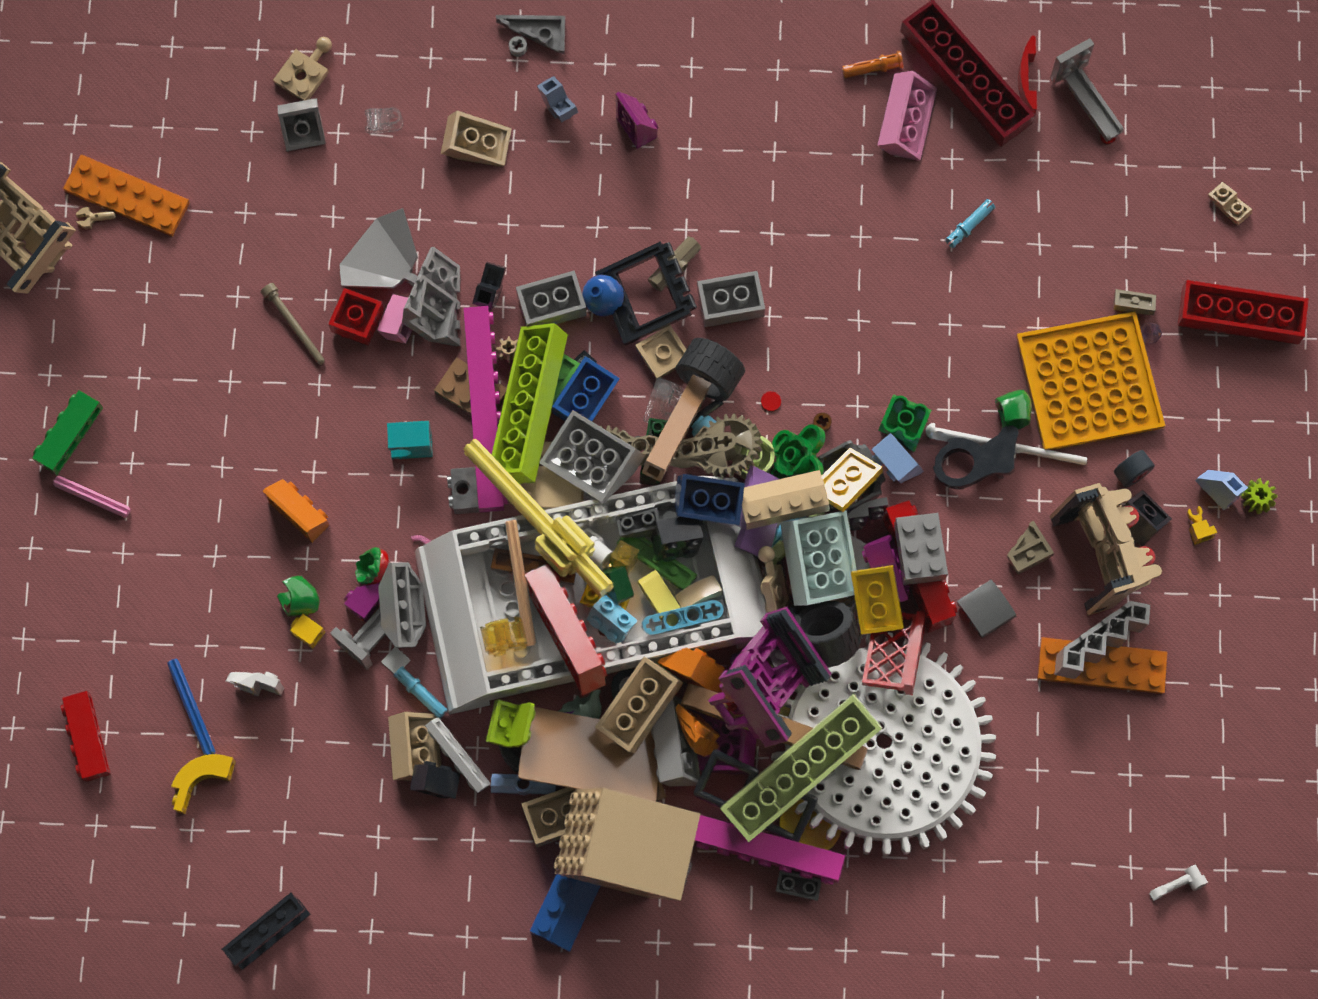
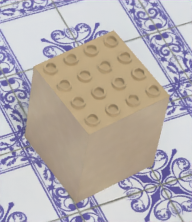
M606 788L575 789L569 800L571 805L570 812L566 815L564 821L566 826L565 833L561 836L559 842L560 854L554 863L555 874L646 898L681 900L700 814Z

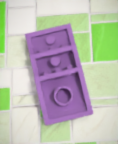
M750 465L744 483L745 487L779 480V478ZM741 511L740 525L738 526L741 529L734 547L758 557L761 547H772L777 523L747 530L743 512Z

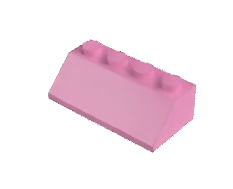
M914 71L894 74L877 146L891 155L918 161L921 160L937 88Z

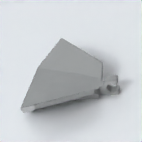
M403 208L376 218L340 263L342 287L394 289L404 281L412 286L414 285L417 275L411 272L418 259V255Z

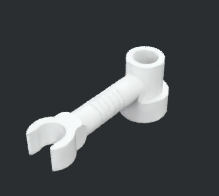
M1193 865L1184 870L1186 875L1153 889L1149 894L1154 901L1183 885L1189 884L1192 890L1195 891L1207 885L1208 881L1204 875H1201L1197 866Z

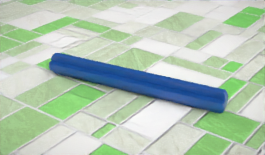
M178 659L170 660L167 662V665L204 755L215 754V748Z

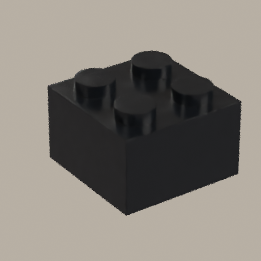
M684 517L656 521L651 536L656 561L663 560L664 562H669L675 558H692L697 555L704 538L700 521Z

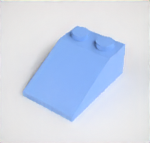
M891 433L872 449L875 453L872 457L879 465L884 464L889 469L886 473L893 481L898 480L902 483L924 472Z

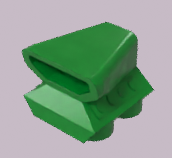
M893 394L878 431L888 435L891 433L899 443L910 451L915 452L932 410L928 409L924 404H916L904 396Z

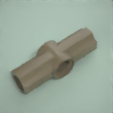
M688 236L674 251L675 257L669 259V261L677 258L681 270L684 272L688 263L701 250V246L694 238ZM660 268L648 278V282L652 287L660 292L667 286Z

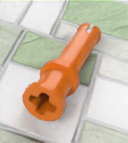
M897 51L896 54L887 56L882 54L877 59L842 66V71L846 79L880 70L881 72H887L888 69L897 67L902 69L904 65L901 52Z

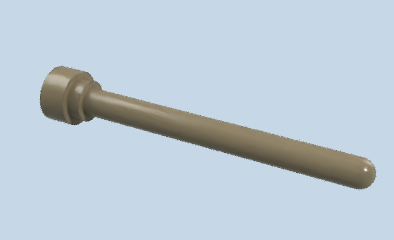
M274 283L266 285L260 293L265 299L274 303L319 365L324 364L325 359L278 297V288Z

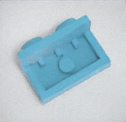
M607 595L601 597L592 606L586 619L594 628L600 630L610 641L616 644L620 642L622 644L629 630L637 622L636 618Z

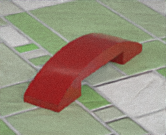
M1031 36L1020 61L1018 88L1023 102L1036 114L1037 91H1029L1028 62H1034L1036 56V36Z

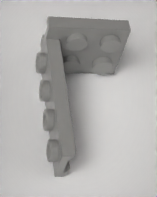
M1089 38L1056 57L1050 79L1054 84L1061 80L1065 82L1103 138L1108 142L1122 134L1124 128L1082 70V68L1088 66L1094 43Z
M380 608L353 638L344 628L340 631L335 627L330 633L335 643L343 648L354 660L358 661L366 670L373 665L369 658L370 651L386 635L382 630Z

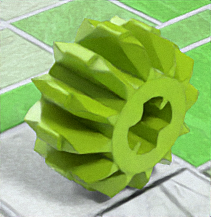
M1261 478L1257 479L1256 483L1253 480L1249 481L1248 488L1241 495V498L1246 500L1243 506H1250L1249 512L1256 509L1257 514H1261L1262 510L1267 513L1270 511V507L1275 506L1274 500L1277 498V494L1272 493L1275 490L1274 486L1268 487L1269 481H1266L1264 484Z

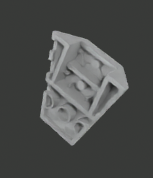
M435 247L430 248L403 309L402 323L430 342L460 346V338H457V330L460 329V321L457 320V310L460 309V301L457 300V292H460V266Z

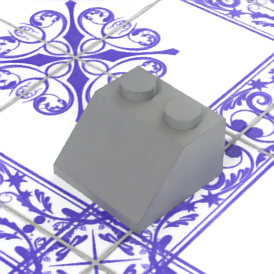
M317 98L277 106L286 151L326 144Z

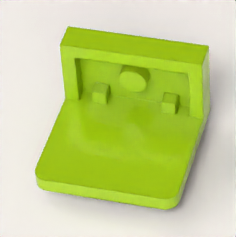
M499 699L495 700L486 742L506 748L525 746L531 737L530 725L535 717V705L533 703L516 705Z

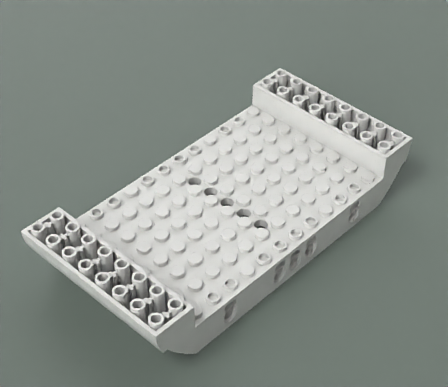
M701 476L707 478L739 482V480L734 477L722 479V477ZM677 481L612 495L604 503L593 499L544 510L553 520L558 517L562 519L564 516H569L581 529L589 528L601 536L604 540L603 544L614 553L613 559L607 567H626L634 592V596L630 598L626 611L636 618L637 622L629 630L622 644L621 642L616 644L606 636H601L598 633V629L594 628L586 620L591 608L581 604L580 600L587 583L577 573L574 585L558 582L560 587L564 586L569 595V603H574L578 615H576L578 620L582 619L587 628L585 633L588 637L591 636L596 645V653H601L605 661L604 668L607 674L635 668L644 656L654 663H658L659 659L683 648H689L693 651L695 648L706 652L736 645L737 649H742L746 647L763 626L760 620L767 612L765 610V596L761 593L760 589L763 577L758 557L734 547L741 529L740 527L703 520L704 524L701 525L704 538L698 554L692 558L679 557L675 559L697 574L692 584L709 576H715L723 589V594L710 600L719 601L723 605L724 611L722 616L715 620L654 635L646 634L641 626L643 619L657 613L642 592L637 581L653 572V570L617 545L620 536L616 517L657 508L659 511L676 507L675 491ZM523 515L453 530L424 546L418 547L415 551L449 714L489 706V700L574 681L530 597L529 602L536 644L525 646L514 575L491 570L494 549L509 550L505 522L509 520L517 521L521 552L541 556L535 549V540L541 534ZM661 576L675 598V595L681 592V590ZM711 604L710 609L703 610L702 607L703 619H706L704 615L706 613H713V616H715L719 608L714 607L713 604ZM697 610L687 612V617L690 621L697 620L699 616ZM649 619V623L646 624V627L650 628L651 631H654V627L662 625V629H665L662 621L653 622L652 619Z

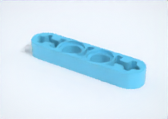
M710 600L649 615L643 619L641 626L646 634H659L718 619L722 616L724 609L719 601ZM711 604L719 608L715 616H713V613L704 614L706 619H703V612L700 606H703V610L710 609ZM690 609L698 611L699 616L697 620L690 621L688 619L687 612ZM669 614L677 616L678 622L675 626L667 624L666 619ZM659 616H662V623L665 629H662V625L655 626L654 631L646 627L649 619H652L653 622L661 621Z

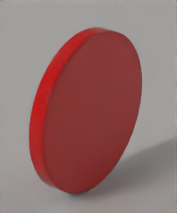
M768 391L763 394L761 405L767 411H775L781 405V397L774 391Z

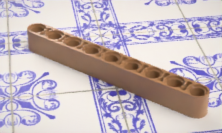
M688 684L681 705L724 721L715 706L709 703V699L718 693L694 684ZM729 711L733 719L743 716V714L733 715V713ZM782 717L792 732L789 739L782 743L793 746L813 728ZM861 746L841 765L861 770L868 749Z

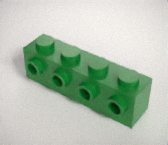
M80 390L73 394L68 401L65 411L59 413L54 427L46 432L43 443L35 448L32 459L41 467L58 475L103 410L100 402Z

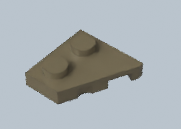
M1032 521L1024 534L1018 539L1017 544L1007 554V559L1018 575L1053 557L1054 552L1035 522Z

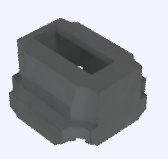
M851 440L818 457L823 465V474L849 448L875 463L877 462L865 444L855 445ZM884 473L861 494L863 496L862 500L850 505L845 510L847 514L856 507L875 500L882 495L881 485L886 480ZM829 504V508L831 511L838 510L837 508Z

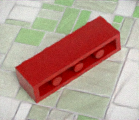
M83 691L63 697V704L60 706L63 716H67L68 724L65 727L68 736L72 737L73 744L70 747L73 757H77L78 765H75L78 777H82L84 781L88 782L111 775L91 694L88 691Z

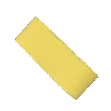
M656 570L637 581L657 614L680 608ZM669 614L666 622L669 626H675L678 618L675 614Z

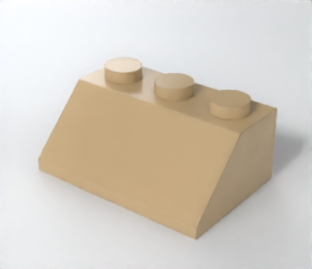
M403 712L388 717L393 780L412 781L414 764H423L424 761L435 762L436 767L441 766L440 744L437 740L430 737L425 726L431 720L437 718L434 714Z

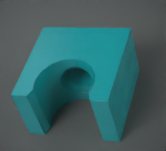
M429 421L387 423L388 449L391 450L392 459L433 457L432 430Z

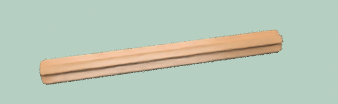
M509 520L505 522L524 644L525 646H533L536 644L517 521Z

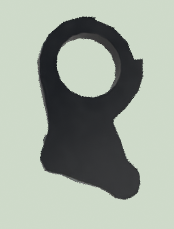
M1014 425L1005 426L997 436L990 439L984 445L966 438L948 439V444L935 457L934 473L943 485L957 490L970 487L993 474H996L999 480L1003 479L1004 475H1010L1015 471L1014 463L1016 458V442L1019 436L1018 429ZM957 452L967 453L974 460L971 472L965 477L958 479L947 476L943 471V464L946 458Z

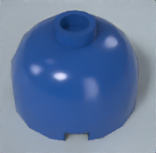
M597 275L586 282L583 287L582 296L589 311L598 316L605 317L615 313L614 311L622 305L624 292L618 281L611 276Z

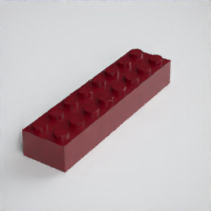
M930 0L902 21L900 32L1001 147L1032 125L1035 114L934 0Z

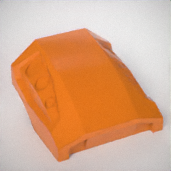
M678 704L676 712L679 723L693 751L702 756H707L713 750H717L719 745L716 740L720 735L698 713Z

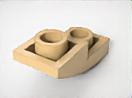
M1223 182L1208 194L1212 202L1237 226L1252 214V209L1238 199L1237 193Z
M712 575L675 595V600L680 608L722 596L723 589L715 576Z

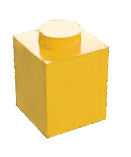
M304 614L300 618L297 617L291 624V633L312 649H314L326 633L323 627Z

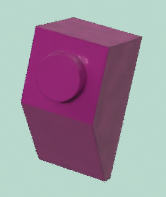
M379 584L356 587L354 591L351 590L344 599L346 601L344 603L346 609L364 622H367L380 605Z

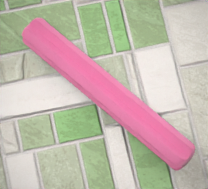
M57 476L53 484L55 487L121 517L126 518L130 513L128 506L64 477Z

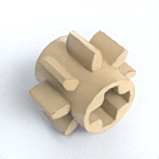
M508 336L505 341L499 340L501 347H497L496 352L501 353L499 356L500 360L506 359L508 364H510L511 360L514 359L518 339L513 341ZM511 347V352L508 353L507 349Z

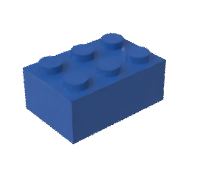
M585 356L552 406L551 413L566 421L572 410L588 420L593 421L620 378Z

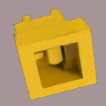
M1200 506L1196 509L1198 515H1193L1190 509L1187 511V517L1194 523L1189 528L1194 545L1214 539L1217 534L1214 525L1209 527L1207 520H1202L1203 511Z

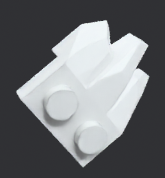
M231 672L225 681L233 684L238 689L259 696L261 689L280 696L284 690L280 680L277 679L278 676L266 672L265 675L262 673Z

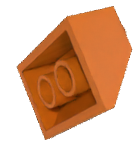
M282 479L266 487L262 492L267 501L312 543L329 526L327 514L321 509L317 511L312 506L314 503L306 495L302 497L297 492L299 489L291 481L287 483Z
M683 648L658 661L661 666L687 685L694 684L716 693L723 692L719 687L721 685L719 678L726 668L716 663V660L707 656V653L698 648H695L694 651L689 648Z

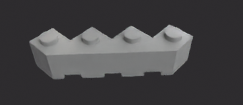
M1129 601L1079 638L1069 643L1056 655L1055 675L1076 679L1083 672L1084 661L1098 663L1105 656L1106 646L1119 648L1127 640L1128 630L1140 633L1149 625L1150 605Z

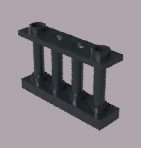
M290 892L225 945L222 951L235 967L239 966L243 971L311 914L302 902Z

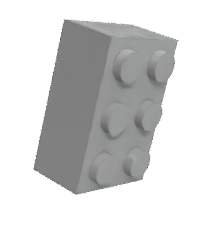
M575 270L516 287L518 301L526 326L559 324L587 316L586 305Z
M758 271L697 281V293L704 327L764 317L765 305Z
M932 513L896 518L894 528L903 585L946 580L948 570L939 514Z

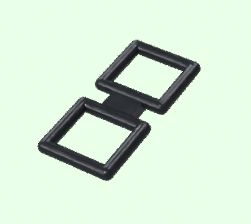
M713 750L693 794L695 797L721 808L726 801L704 791L717 760L749 774L743 788L758 776L759 770L721 751ZM806 793L800 798L808 803L794 833L772 823L765 830L782 838L799 842L818 802L817 797Z

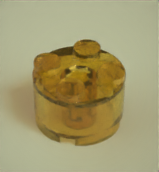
M514 617L515 621L509 622L508 618L485 624V627H480L485 652L488 655L499 657L506 655L508 650L514 649V652L527 649V638L521 617Z

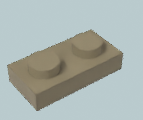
M1115 290L1113 310L1136 311L1138 314L1154 316L1156 295Z

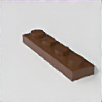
M494 549L491 570L513 574L510 550ZM522 553L525 574L547 564L554 571L553 567L542 556ZM577 572L572 575L567 574L565 577L558 574L560 583L574 585Z

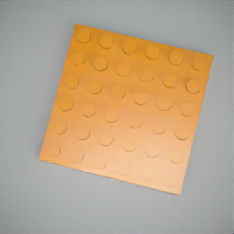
M1136 311L1028 331L1016 335L1043 449L1054 450L1165 428Z

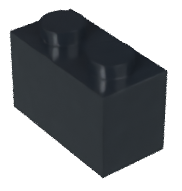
M424 761L423 764H414L410 790L441 799H456L460 773L453 772L452 767H436V763Z

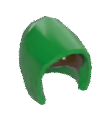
M1012 391L995 399V406L1001 418L1002 428L1014 425L1019 430L1030 424L1032 406L1031 399L1026 391Z
M294 576L282 582L288 589V592L279 593L277 598L288 617L302 616V614L308 615L318 611L320 604L319 595L305 578Z

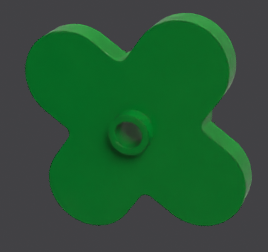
M810 424L805 426L799 435L789 430L779 431L772 441L776 462H774V467L770 474L783 479L820 470L822 476L823 465L816 455L825 442L824 430L819 426Z

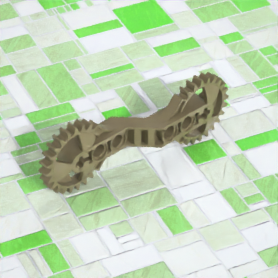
M725 414L724 420L717 417L716 423L709 421L710 427L703 426L693 438L684 439L669 466L677 468L698 466L707 474L712 472L714 477H717L720 473L722 479L726 477V474L733 478L735 472L741 476L742 469L748 472L747 466H754L753 459L760 458L757 452L762 451L760 447L763 444L760 438L761 434L755 423L752 424L749 418L745 420L743 415L737 418L733 414L731 419H729L727 414ZM608 425L606 431L645 455L639 466L645 465L650 452L659 438L651 435L634 438L624 430L619 431L617 427L612 430ZM725 426H730L731 433L724 432ZM741 446L750 450L747 456L740 454ZM733 460V466L727 467V461Z

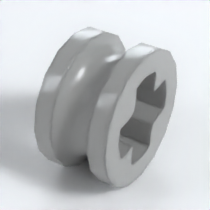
M516 36L510 40L509 49L512 55L520 57L526 53L527 44L524 38ZM520 43L522 48L519 47L516 50L515 46H517Z

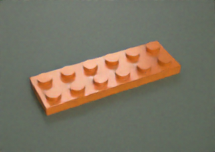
M82 154L63 187V190L69 194L107 210L114 211L121 216L173 237L190 204L189 199Z
M1045 637L1040 639L1037 680L1156 694L1165 693L1167 651L1106 646L1105 656L1098 663L1084 661L1083 672L1076 679L1055 675L1056 655L1073 641Z

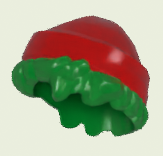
M374 547L360 555V561L356 562L355 574L359 584L373 585L380 583L390 563L387 552Z

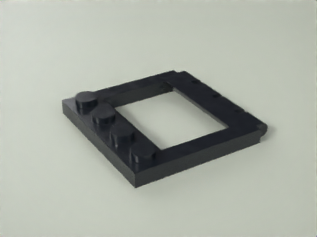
M660 241L595 272L596 276H611L623 288V303L614 311L615 313L612 316L625 345L691 316V311L697 308L692 294L684 296L690 292L684 276L677 278L683 274L677 258L669 261V259L675 257L670 242L662 244ZM656 258L676 309L639 326L619 274Z

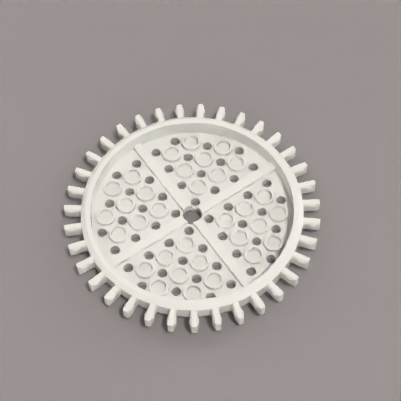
M871 633L866 636L867 647L860 648L847 662L828 668L832 674H838V679H833L830 676L827 682L813 684V686L807 688L799 684L795 689V692L798 693L795 700L788 698L783 705L791 709L789 716L778 715L814 728L840 706V702L846 701L854 694L875 720L884 725V729L868 740L873 742V747H868L866 743L863 745L868 751L861 770L840 764L834 769V772L828 774L818 783L824 786V790L819 791L814 786L807 792L818 799L813 810L817 815L811 820L809 827L814 829L822 819L831 824V828L826 833L828 841L835 836L837 829L847 833L844 841L845 849H849L853 844L854 836L864 838L863 853L867 855L872 849V840L883 842L882 852L884 856H889L891 852L890 841L900 840L901 849L905 855L909 854L911 847L908 838L917 836L923 850L929 847V840L925 834L927 831L933 829L941 841L945 840L947 834L940 824L946 819L958 830L963 825L961 820L954 814L958 807L969 815L976 811L971 804L965 801L968 793L980 799H983L986 792L975 787L973 784L976 778L984 781L992 779L993 774L980 770L979 764L980 761L994 762L996 759L995 754L981 752V743L989 744L994 742L996 735L980 734L979 726L987 725L993 719L992 715L977 718L974 708L981 707L986 701L985 697H979L970 701L966 695V692L972 690L976 682L971 680L965 685L960 686L954 678L960 675L963 667L958 665L954 667L951 673L945 671L941 667L946 662L948 656L945 652L938 657L935 663L926 658L931 645L928 642L921 648L913 696L905 695V693L900 694L894 689L862 685L864 672L860 670V667L865 666L871 636ZM907 639L904 640L903 646L908 644ZM892 644L883 649L888 656L897 651ZM877 652L872 656V659L875 663H878L884 659V656ZM901 654L892 659L896 661V666L905 662ZM889 662L879 667L884 674L894 669ZM877 670L868 674V679L877 680L881 677ZM898 673L889 677L891 682L901 683L902 678ZM926 681H931L933 686L928 687ZM850 684H855L857 689L852 690ZM827 691L828 697H823L821 692ZM944 692H950L951 697L947 698ZM872 694L876 697V700L871 701L868 696ZM916 699H922L923 704H917ZM888 705L893 706V707H894V711H892V712L888 711V710H887V706H888ZM811 709H817L818 714L813 715ZM939 709L941 715H936L934 710ZM911 716L913 721L907 722L905 717ZM953 720H958L960 726H955ZM924 727H929L931 733H926ZM883 733L892 738L891 747L886 749L880 748L877 745V736ZM901 734L903 739L897 740L895 735ZM943 738H948L950 743L945 744ZM785 744V751L773 753L771 760L775 761L792 746ZM914 745H919L921 751H916ZM963 748L967 749L968 755L962 754L961 750ZM885 752H891L892 758H887ZM934 755L940 758L939 762L933 760ZM904 763H909L911 768H904ZM951 767H957L958 773L952 772ZM875 770H880L882 776H876ZM926 773L930 779L924 780L922 775ZM846 777H851L853 779V783H847L845 780ZM899 781L901 786L895 787L893 782ZM941 785H947L948 791H943ZM870 788L872 793L868 795L864 792V789ZM912 792H918L919 798H914ZM841 795L843 800L841 802L836 801L835 796ZM883 799H889L890 805H884ZM804 801L798 805L795 810L797 815L803 813L808 802ZM931 803H937L938 809H933ZM855 806H859L861 808L860 813H856L854 811ZM902 810H907L909 816H903ZM873 817H878L880 819V823L875 824L873 822Z

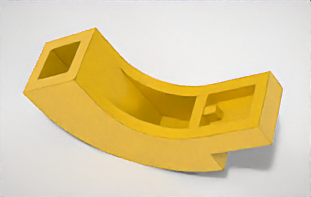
M210 754L200 756L187 763L178 772L171 786L179 791L173 797V809L178 813L185 814L194 787L204 779L218 778L230 781L236 760L225 755Z

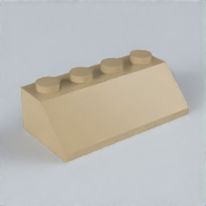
M820 470L744 487L742 512L747 530L829 511V501Z
M644 656L595 728L628 752L635 753L684 682Z

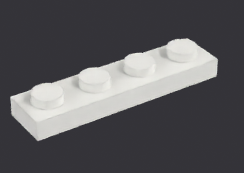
M439 717L425 725L430 737L437 740L441 745L442 752L452 759L456 770L463 773L467 778L468 785L473 790L479 793L491 784Z

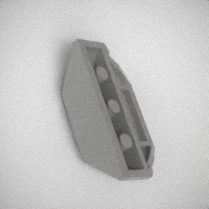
M409 562L389 563L378 587L382 630L396 648L416 647L417 641L426 627L423 585L416 573L411 569Z

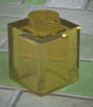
M620 540L610 555L609 567L625 566L629 575L638 561L639 550Z

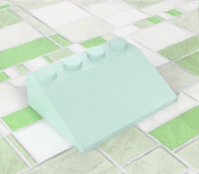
M847 511L780 522L794 606L810 605L853 596L854 589L851 572L857 569Z

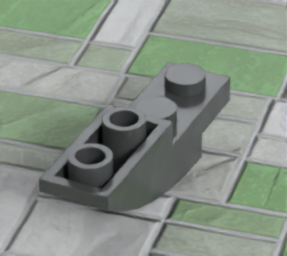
M676 507L659 511L657 508L617 516L616 521L620 538L651 537L656 521L677 518ZM699 520L700 525L704 524L703 520Z

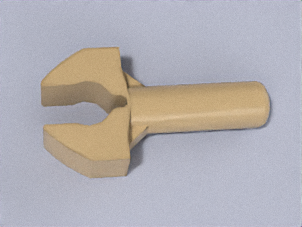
M89 207L80 209L76 216L77 218L84 216L88 218L85 221L76 222L83 229H92L91 225L95 221L115 219V212L92 213Z

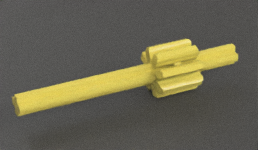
M473 439L470 444L464 447V454L541 534L535 540V549L560 576L565 577L567 574L572 575L577 572L599 597L605 596L607 592L612 590V581L589 558L595 551L594 542L569 516H564L562 519L558 517L553 520L477 439Z

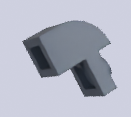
M554 76L537 85L546 107L555 119L558 118L563 122L578 113L577 107L567 97L563 85Z

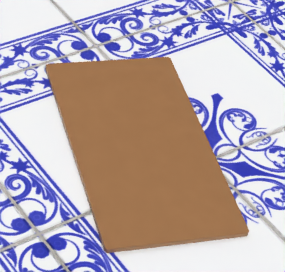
M534 707L535 717L530 725L531 737L528 743L521 747L519 779L573 789L606 788L656 801L658 783L656 771L658 764L654 756L655 741L651 731L637 751L631 753L595 728L600 719Z

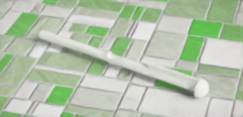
M931 423L926 427V435L929 438L946 442L952 438H966L984 445L991 439L936 428L935 423ZM1016 444V453H1025L1086 465L1087 457Z

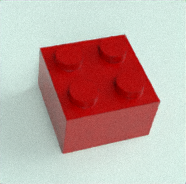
M344 288L328 323L330 331L369 346L384 312L383 304L381 301Z

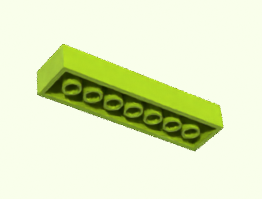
M555 323L521 327L493 446L492 456L519 484L535 483L568 336Z

